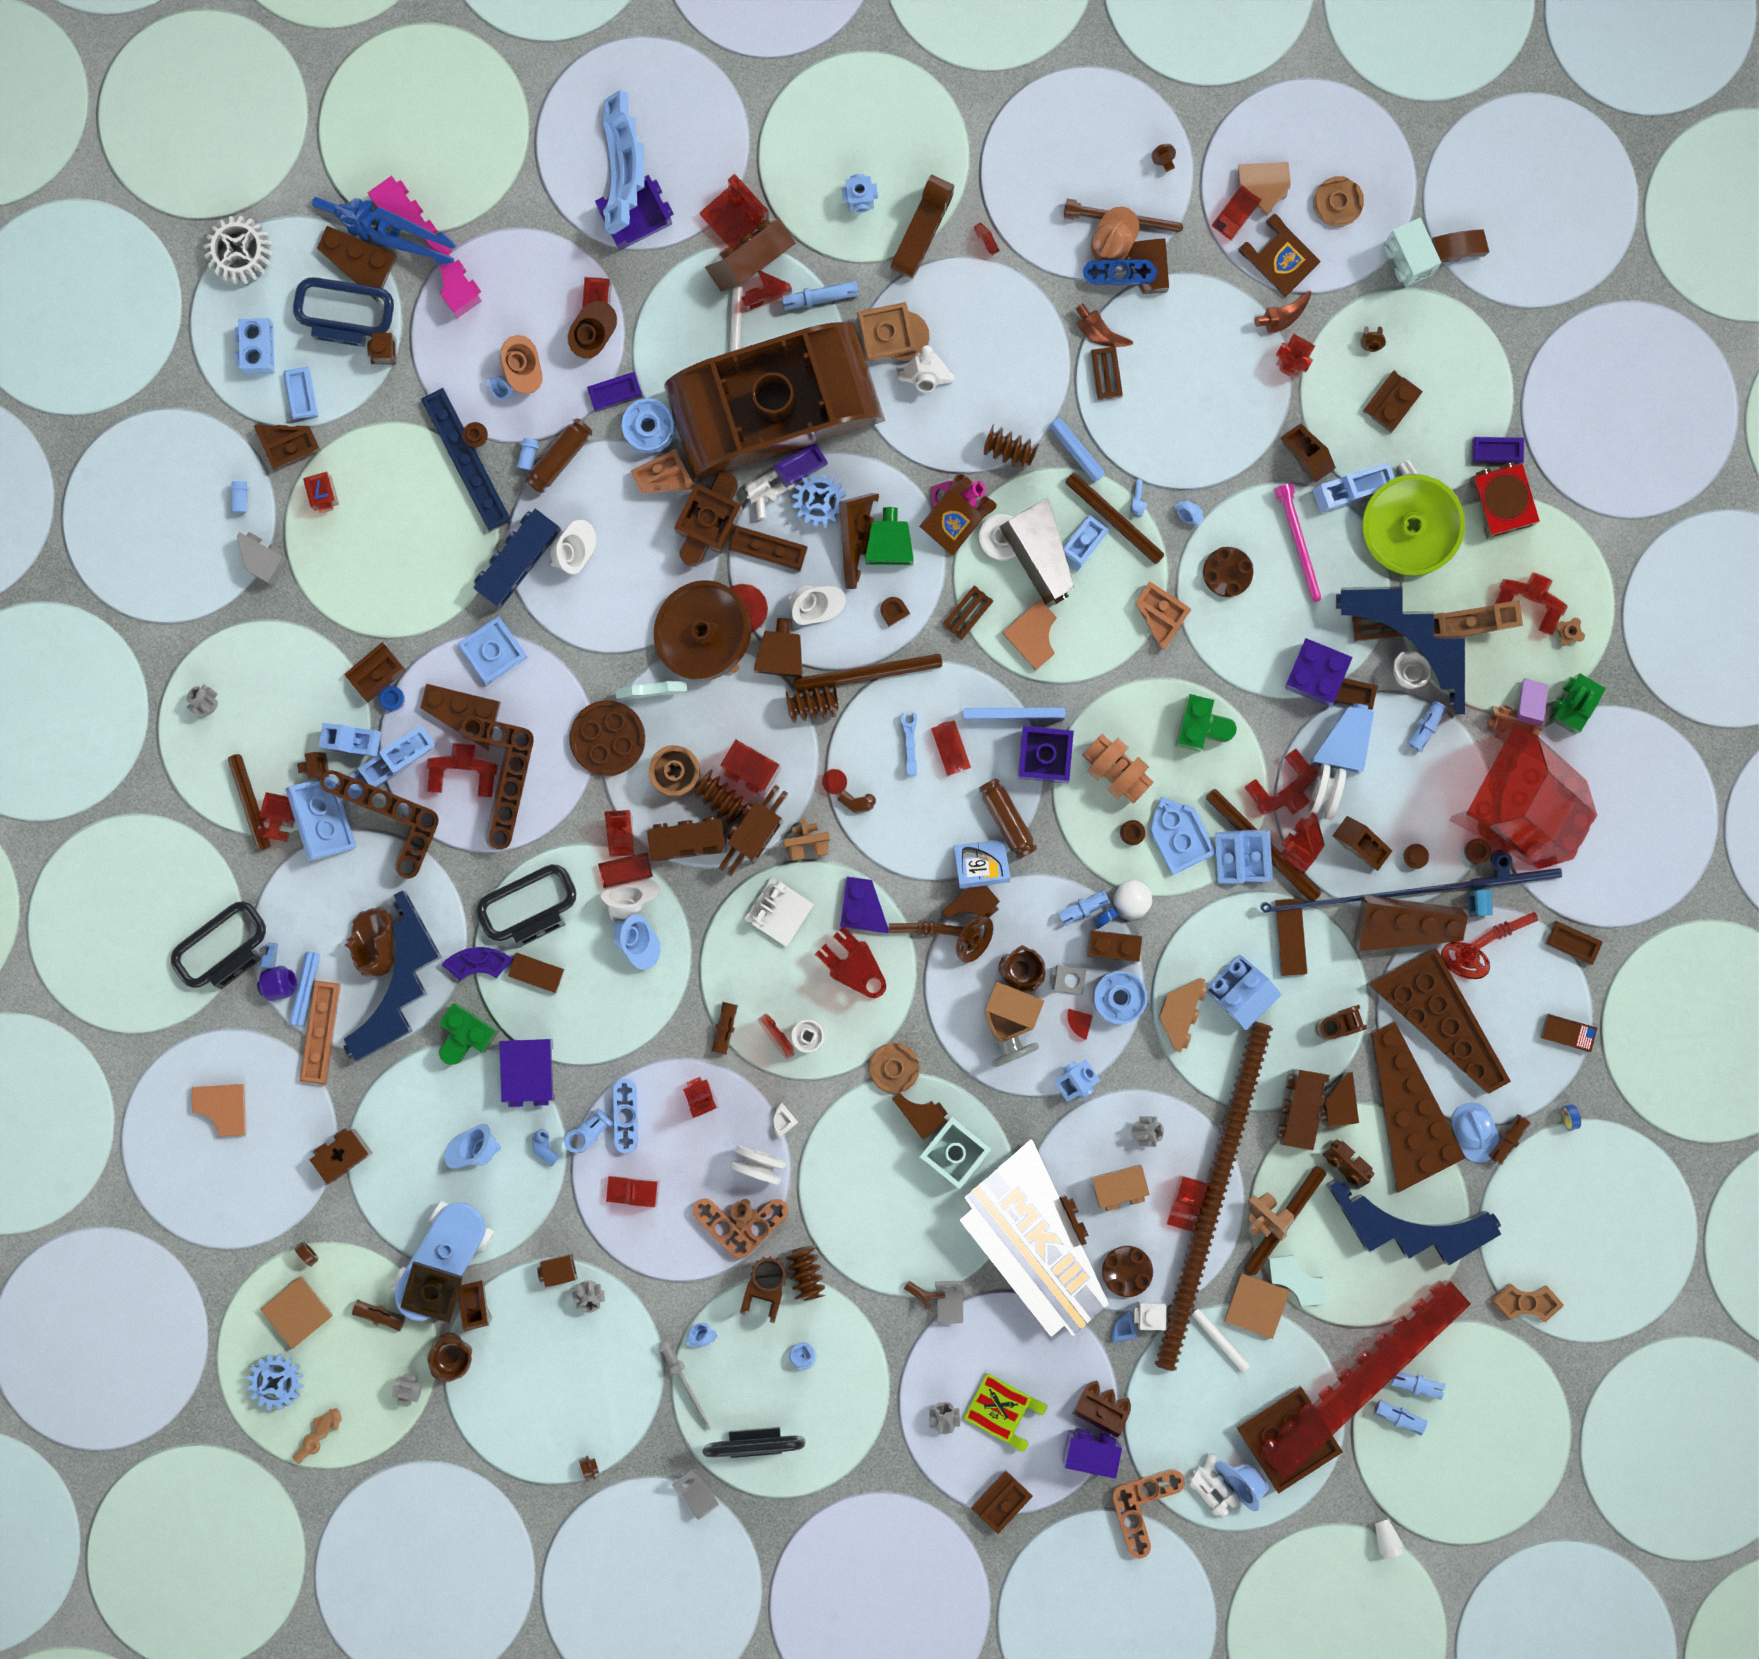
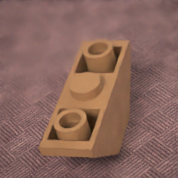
M1198 978L1165 995L1158 1020L1174 1051L1181 1052L1182 1048L1187 1049L1191 1034H1188L1190 1024L1195 1025L1199 1010L1196 1009L1198 1000L1203 1001L1207 991V986L1204 985L1205 979Z

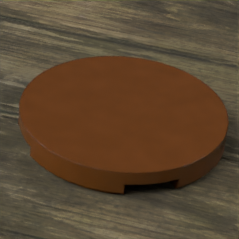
M603 700L586 706L578 713L571 727L569 741L571 751L582 767L596 775L615 776L628 771L639 761L645 748L646 734L642 721L631 708L620 702Z

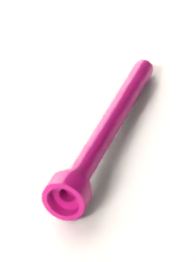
M1293 483L1282 485L1273 489L1276 499L1283 503L1311 599L1314 602H1318L1321 600V593L1293 504L1295 489Z

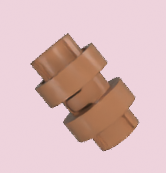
M1102 733L1082 754L1092 764L1087 771L1097 781L1104 776L1111 782L1112 785L1107 790L1117 800L1124 795L1134 804L1154 783L1144 773L1149 766L1139 756L1134 761L1128 758L1124 753L1129 747L1121 739L1117 738L1112 743Z

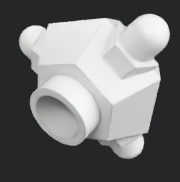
M928 345L924 346L921 353H917L903 368L904 370L898 373V379L901 382L914 383L916 389L923 393L934 391L938 384L943 385L944 383H952L954 381V375L949 372V369L937 354L933 353L932 348Z

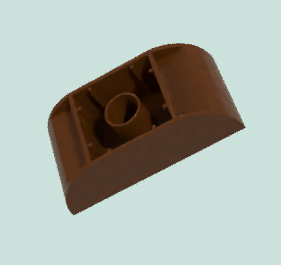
M833 322L804 328L712 357L681 370L670 377L664 384L694 482L886 421L856 327L850 322Z

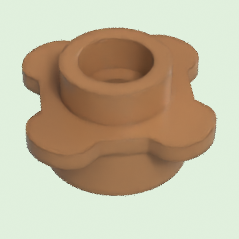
M1572 618L1568 622L1560 621L1557 624L1556 628L1559 631L1560 642L1563 645L1567 646L1571 642H1581L1584 640L1585 634L1581 631V620L1579 618ZM1569 629H1572V630H1573V633H1572V634H1570V633L1568 632Z
M748 1199L736 1202L729 1212V1216L736 1221V1226L740 1229L745 1228L746 1224L751 1219H755L758 1214L757 1210L751 1207V1202Z

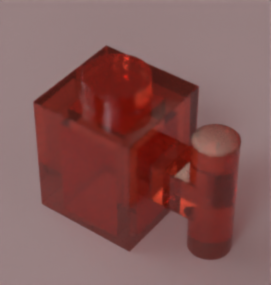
M265 792L259 817L263 822L269 823V827L259 826L256 835L287 842L289 832L280 831L281 826L289 828L294 826L295 818L287 796Z

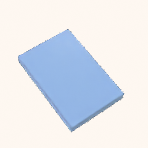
M334 776L324 779V784L328 789H333L337 786ZM319 779L285 788L308 861L357 848L341 798L322 790L319 785Z

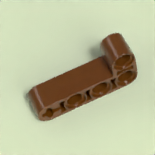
M933 174L930 175L923 190L922 200L893 258L890 269L912 279L915 277L952 200L954 184Z

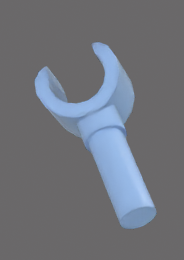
M1140 479L1136 480L1134 500L1130 511L1138 516L1143 515L1147 505L1146 502L1140 501L1142 493V480Z

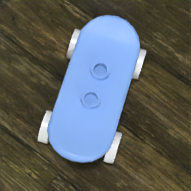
M441 1201L429 1220L431 1227L407 1268L403 1266L396 1275L390 1289L395 1291L396 1306L407 1318L418 1321L431 1318L400 1308L413 1261L462 1276L475 1252L477 1251L482 1254L495 1232L489 1228L485 1231L484 1219L480 1212L472 1205L460 1202L447 1204Z

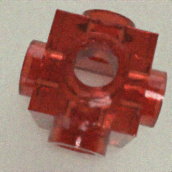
M1293 334L1289 343L1285 344L1283 342L1275 356L1279 357L1276 365L1280 367L1279 370L1282 373L1291 377L1293 375L1298 377L1301 371L1306 373L1314 360L1310 358V355L1315 345Z

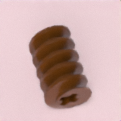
M993 424L984 444V455L987 456L993 451V459L996 460L1002 454V463H1006L1011 458V466L1015 467L1021 462V471H1024L1028 466H1031L1040 443L1031 448V439L1022 444L1021 435L1012 440V431L1003 436V428L1000 427L995 433Z
M834 685L832 693H830L827 686L824 687L823 694H820L817 688H814L813 695H810L808 690L804 689L802 697H800L797 690H794L793 697L790 698L786 691L788 715L793 723H796L798 715H800L803 722L806 721L808 714L811 715L813 720H816L818 712H820L823 719H826L828 711H830L833 718L837 716L839 706L836 685Z
M711 769L696 785L694 796L698 798L704 795L702 803L705 805L711 802L709 809L714 811L719 808L717 816L721 818L727 815L725 823L730 824L742 814L749 803L741 804L743 796L736 799L733 798L736 790L733 789L727 792L728 783L719 785L721 777L717 776L712 779L713 770Z
M816 1245L790 1250L792 1253L786 1257V1260L794 1261V1264L789 1266L788 1270L796 1271V1274L791 1276L790 1280L798 1281V1284L792 1287V1289L801 1292V1294L794 1297L795 1300L806 1301L826 1296L819 1294L825 1289V1285L817 1284V1282L823 1279V1276L815 1274L816 1271L821 1269V1266L813 1264L819 1257L816 1254H810V1252L816 1249Z

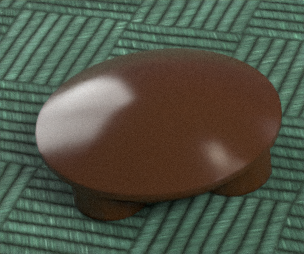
M1221 547L1212 552L1204 563L1203 577L1206 585L1213 593L1222 597H1234L1243 593L1253 579V563L1247 554L1238 548Z
M1121 1246L1112 1250L1105 1258L1102 1266V1276L1106 1286L1116 1295L1134 1297L1143 1293L1150 1286L1153 1278V1266L1148 1255L1141 1249L1134 1246Z

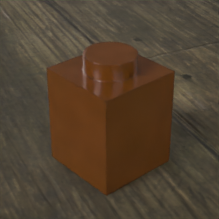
M573 1254L542 1260L540 1262L541 1267H537L540 1283L544 1282L545 1287L578 1279Z

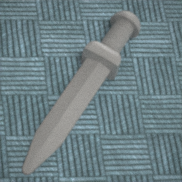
M670 1341L661 1342L659 1352H663L670 1365L669 1371L671 1375L677 1373L696 1410L710 1429L704 1412L681 1371L685 1368L684 1363L677 1359L671 1347L673 1344Z

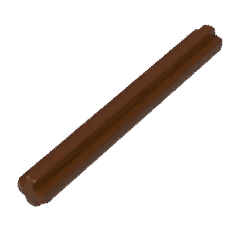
M1072 473L1066 479V485L1154 564L1162 560L1164 553L1076 473Z
M1318 1166L1312 1169L1285 1208L1293 1214L1294 1221L1327 1175ZM1272 1232L1267 1237L1265 1236L1244 1268L1252 1275H1256L1276 1248L1280 1239Z

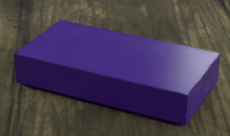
M635 372L587 387L595 412L643 397Z
M1472 438V463H1524V438Z
M815 443L774 464L773 469L787 488L802 480L803 477H807L827 466L828 461Z

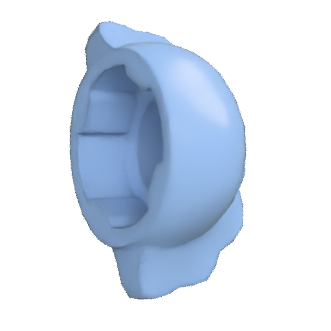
M504 376L490 377L486 381L491 393L499 399L510 397L514 390Z
M1185 501L1174 505V509L1183 521L1188 524H1195L1196 526L1201 524L1203 511L1197 504Z
M697 1323L690 1329L689 1336L685 1342L690 1347L708 1346L710 1343L715 1342L717 1333L707 1324Z

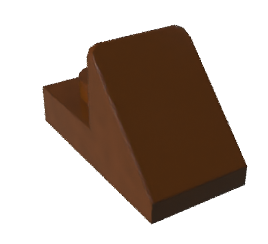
M480 1280L461 1285L459 1304L463 1331L489 1326L492 1315L487 1307L483 1281Z

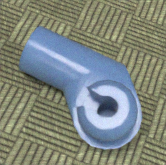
M539 1129L532 1138L533 1152L547 1164L553 1166L560 1156L549 1149V1133L544 1129Z

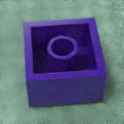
M1305 638L1285 689L1332 708L1353 657Z
M1023 726L1017 779L1068 784L1070 781L1074 730Z
M1075 1428L1074 1432L1068 1431L1062 1462L1066 1469L1116 1479L1122 1447L1113 1435L1100 1433V1437L1092 1436L1088 1430Z

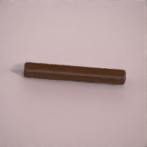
M240 754L228 757V763L256 849L258 851L266 850L271 847L243 758Z

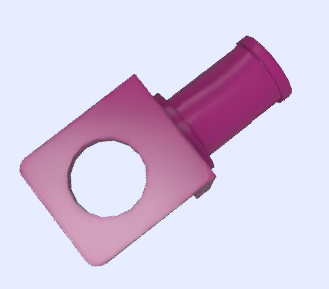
M953 481L931 486L932 509L939 502V491L942 489L945 495ZM981 481L972 482L970 487L960 495L973 507H976V498L982 497L985 494V486Z

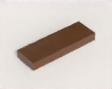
M735 525L728 550L801 571L808 546Z
M1301 898L1275 900V906L1301 903ZM1302 908L1276 911L1281 976L1307 974Z

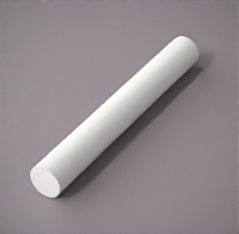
M733 287L730 352L740 349L742 287Z
M1195 1309L1192 1312V1317L1242 1372L1248 1369L1250 1365L1200 1309Z

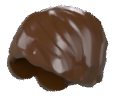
M1020 945L1010 954H1006L1001 958L998 971L1012 988L1022 992H1032L1037 990L1045 980L1046 965L1042 956L1035 950Z
M455 1333L441 1334L431 1347L427 1357L432 1376L442 1382H451L462 1378L468 1372L471 1365L472 1347Z

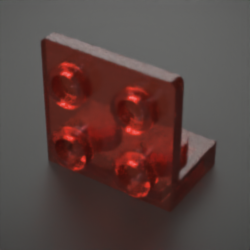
M733 174L727 180L728 188L700 212L703 220L728 247L737 245L739 238L749 232L752 234L757 230L756 226L769 218L768 209L736 174Z

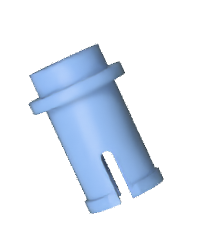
M524 438L523 442H520L522 448L517 467L530 471L533 468L536 450L540 447L537 440Z
M232 481V486H229V489L232 490L231 512L246 513L247 490H249L247 482Z

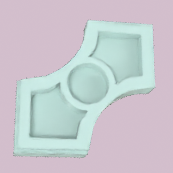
M665 681L654 684L631 685L615 690L616 699H638L651 696L673 695L686 692L687 683L684 681Z
M1294 1255L1268 1258L1271 1284H1280L1290 1288L1297 1296L1301 1307L1326 1304L1322 1277H1312L1305 1274L1297 1265Z

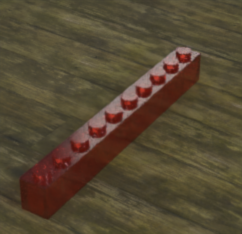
M1439 1280L1429 1289L1431 1293L1425 1299L1419 1298L1410 1307L1412 1311L1406 1317L1402 1315L1397 1318L1392 1324L1394 1328L1388 1334L1384 1332L1379 1335L1373 1342L1375 1346L1370 1351L1364 1350L1355 1359L1357 1363L1349 1369L1347 1367L1337 1375L1338 1381L1335 1384L1324 1387L1318 1393L1320 1398L1313 1404L1310 1402L1305 1405L1299 1412L1301 1414L1300 1417L1294 1422L1292 1420L1287 1422L1280 1430L1282 1434L1276 1439H1269L1262 1446L1263 1451L1259 1455L1281 1479L1286 1480L1471 1305L1451 1281L1444 1280L1442 1282Z

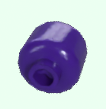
M282 965L261 972L257 982L259 994L271 1002L290 997L297 987V979L294 972Z

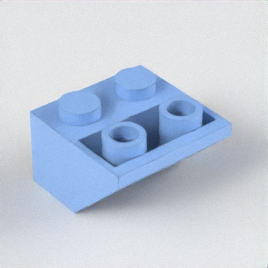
M1240 954L1207 986L1206 991L1244 1030H1247L1282 996L1270 979Z

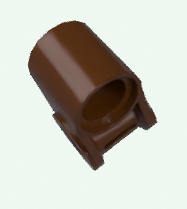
M1360 1005L1338 1011V1013L1319 1019L1315 1026L1317 1035L1321 1039L1330 1040L1368 1029L1367 1025L1363 1024L1360 1016ZM1327 1021L1332 1022L1334 1025V1032L1331 1035H1327L1323 1029Z

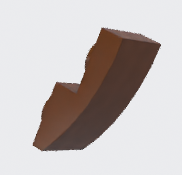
M1484 229L1449 233L1431 239L1441 262H1458L1463 257H1485L1490 252Z

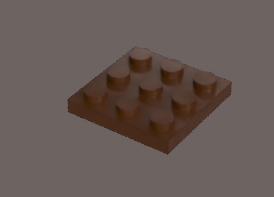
M1301 1386L1296 1387L1236 1426L1278 1494L1343 1453Z

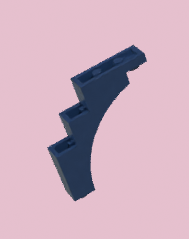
M1403 586L1341 588V594H1336V609H1341V615L1372 619L1403 634L1423 653L1430 663L1440 688L1454 689V693H1449V707L1454 708L1455 714H1465V636H1434V611L1403 612Z
M403 890L393 895L396 899L393 902L395 909L400 916L404 914L405 918L394 923L396 961L389 988L373 1015L355 1032L344 1038L346 1043L343 1046L348 1057L350 1059L354 1058L355 1061H361L413 1032L401 1009L428 995L416 972L442 958L410 897Z
M1335 1179L1326 1184L1367 1252L1375 1250L1394 1238L1403 1255L1408 1259L1434 1245L1444 1264L1451 1265L1501 1235L1498 1229L1501 1227V1224L1494 1213L1489 1214L1487 1211H1482L1472 1217L1447 1224H1419L1396 1218L1384 1212L1363 1195H1358L1350 1200L1349 1196L1352 1193L1345 1182L1340 1183L1339 1180Z

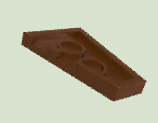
M326 226L317 247L326 258L356 284L380 288L384 287L397 258L391 252L329 226ZM371 296L376 302L378 301L379 297Z
M426 684L420 708L459 732L460 722L470 716L496 721L501 702ZM468 721L465 725V730L468 734L474 735L477 732V725L473 721ZM493 727L490 731L491 738L493 736L495 727ZM475 742L476 744L480 745L481 747L489 751L490 745Z

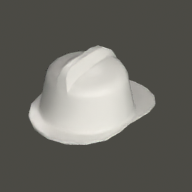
M581 519L573 521L563 534L551 543L549 548L550 566L563 569L566 573L572 575L582 570L596 547V534L590 523Z
M802 585L794 591L792 596L788 597V602L792 609V618L800 625L832 620L841 613L846 602L845 594L836 586L815 587L813 585Z
M636 880L605 890L601 894V900L608 905L612 921L626 920L631 915H640L643 904L656 898L660 892V887L651 880Z

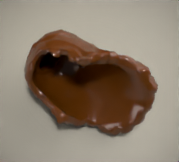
M381 907L359 912L352 921V935L346 939L347 943L345 946L349 948L353 964L361 975L366 977L385 975L389 973L394 960L391 915Z

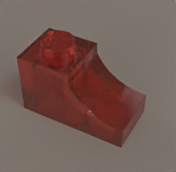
M700 1076L686 1082L688 1087L683 1089L693 1118L720 1107L708 1079L702 1081Z
M1180 1175L1166 1224L1192 1232L1208 1183Z
M608 1176L606 1202L657 1207L660 1180Z

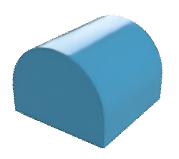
M1476 890L1468 893L1470 917L1493 915L1492 890Z

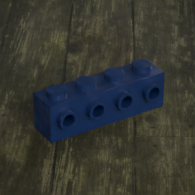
M536 508L532 512L528 511L520 521L522 525L517 532L512 531L505 540L507 545L501 552L497 551L491 557L489 568L486 572L481 571L474 580L476 585L473 588L475 591L499 609L503 607L561 532V528Z

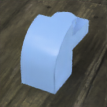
M322 723L319 748L347 754L377 757L381 732L339 724Z

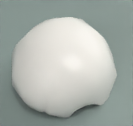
M1403 651L1394 660L1393 675L1396 682L1402 687L1416 689L1425 686L1429 681L1432 667L1425 656L1418 651Z
M1129 880L1119 886L1113 895L1112 902L1114 909L1121 918L1133 921L1145 916L1150 910L1153 900L1151 890L1145 883L1138 880Z

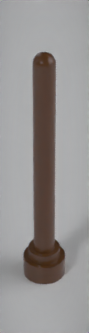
M1067 198L1063 218L1074 220V218L1083 216L1102 219L1109 210L1081 206V203H1077V200ZM1136 215L1139 220V226L1173 232H1181L1183 230V225L1180 222Z

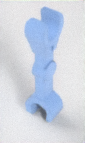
M914 712L912 723H906L904 721V713L901 715V724L906 734V768L908 776L917 775L914 741L917 715Z

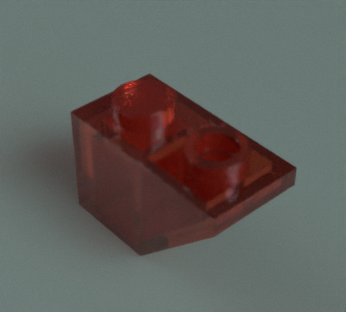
M1314 812L1307 819L1302 817L1293 829L1296 831L1293 835L1289 832L1281 843L1284 849L1279 856L1303 874L1317 859L1325 845L1319 821Z

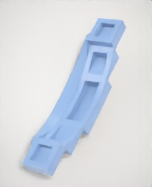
M622 90L617 91L604 100L603 126L610 156L611 188L609 200L603 210V214L605 216V231L611 234H615L629 225V210L637 206V192L644 188V145L636 141V119L628 115V93Z

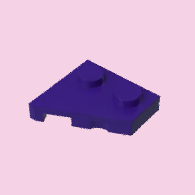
M847 876L840 927L880 933L889 932L872 880Z

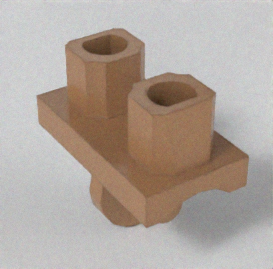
M801 818L802 826L792 827L793 835L803 833V836L783 839L784 846L788 848L792 861L805 859L803 845L813 844L815 857L828 855L829 832L809 835L808 832L818 831L817 823L807 825L806 818Z
M1268 1192L1259 1198L1253 1195L1249 1199L1251 1205L1248 1209L1252 1214L1249 1216L1248 1221L1253 1224L1250 1232L1254 1236L1262 1232L1266 1237L1272 1232L1282 1241L1287 1237V1229L1294 1222L1293 1214L1284 1208L1275 1215L1271 1210L1277 1206V1201Z

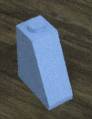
M1353 704V707L1345 709L1311 758L1310 764L1319 766L1327 764L1330 765V768H1341L1357 773L1363 772L1374 711L1368 710V706L1362 704Z

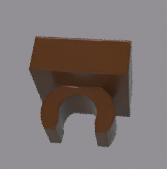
M323 752L305 753L306 762L297 763L298 773L307 774L308 779H319L323 772L329 770L327 755Z

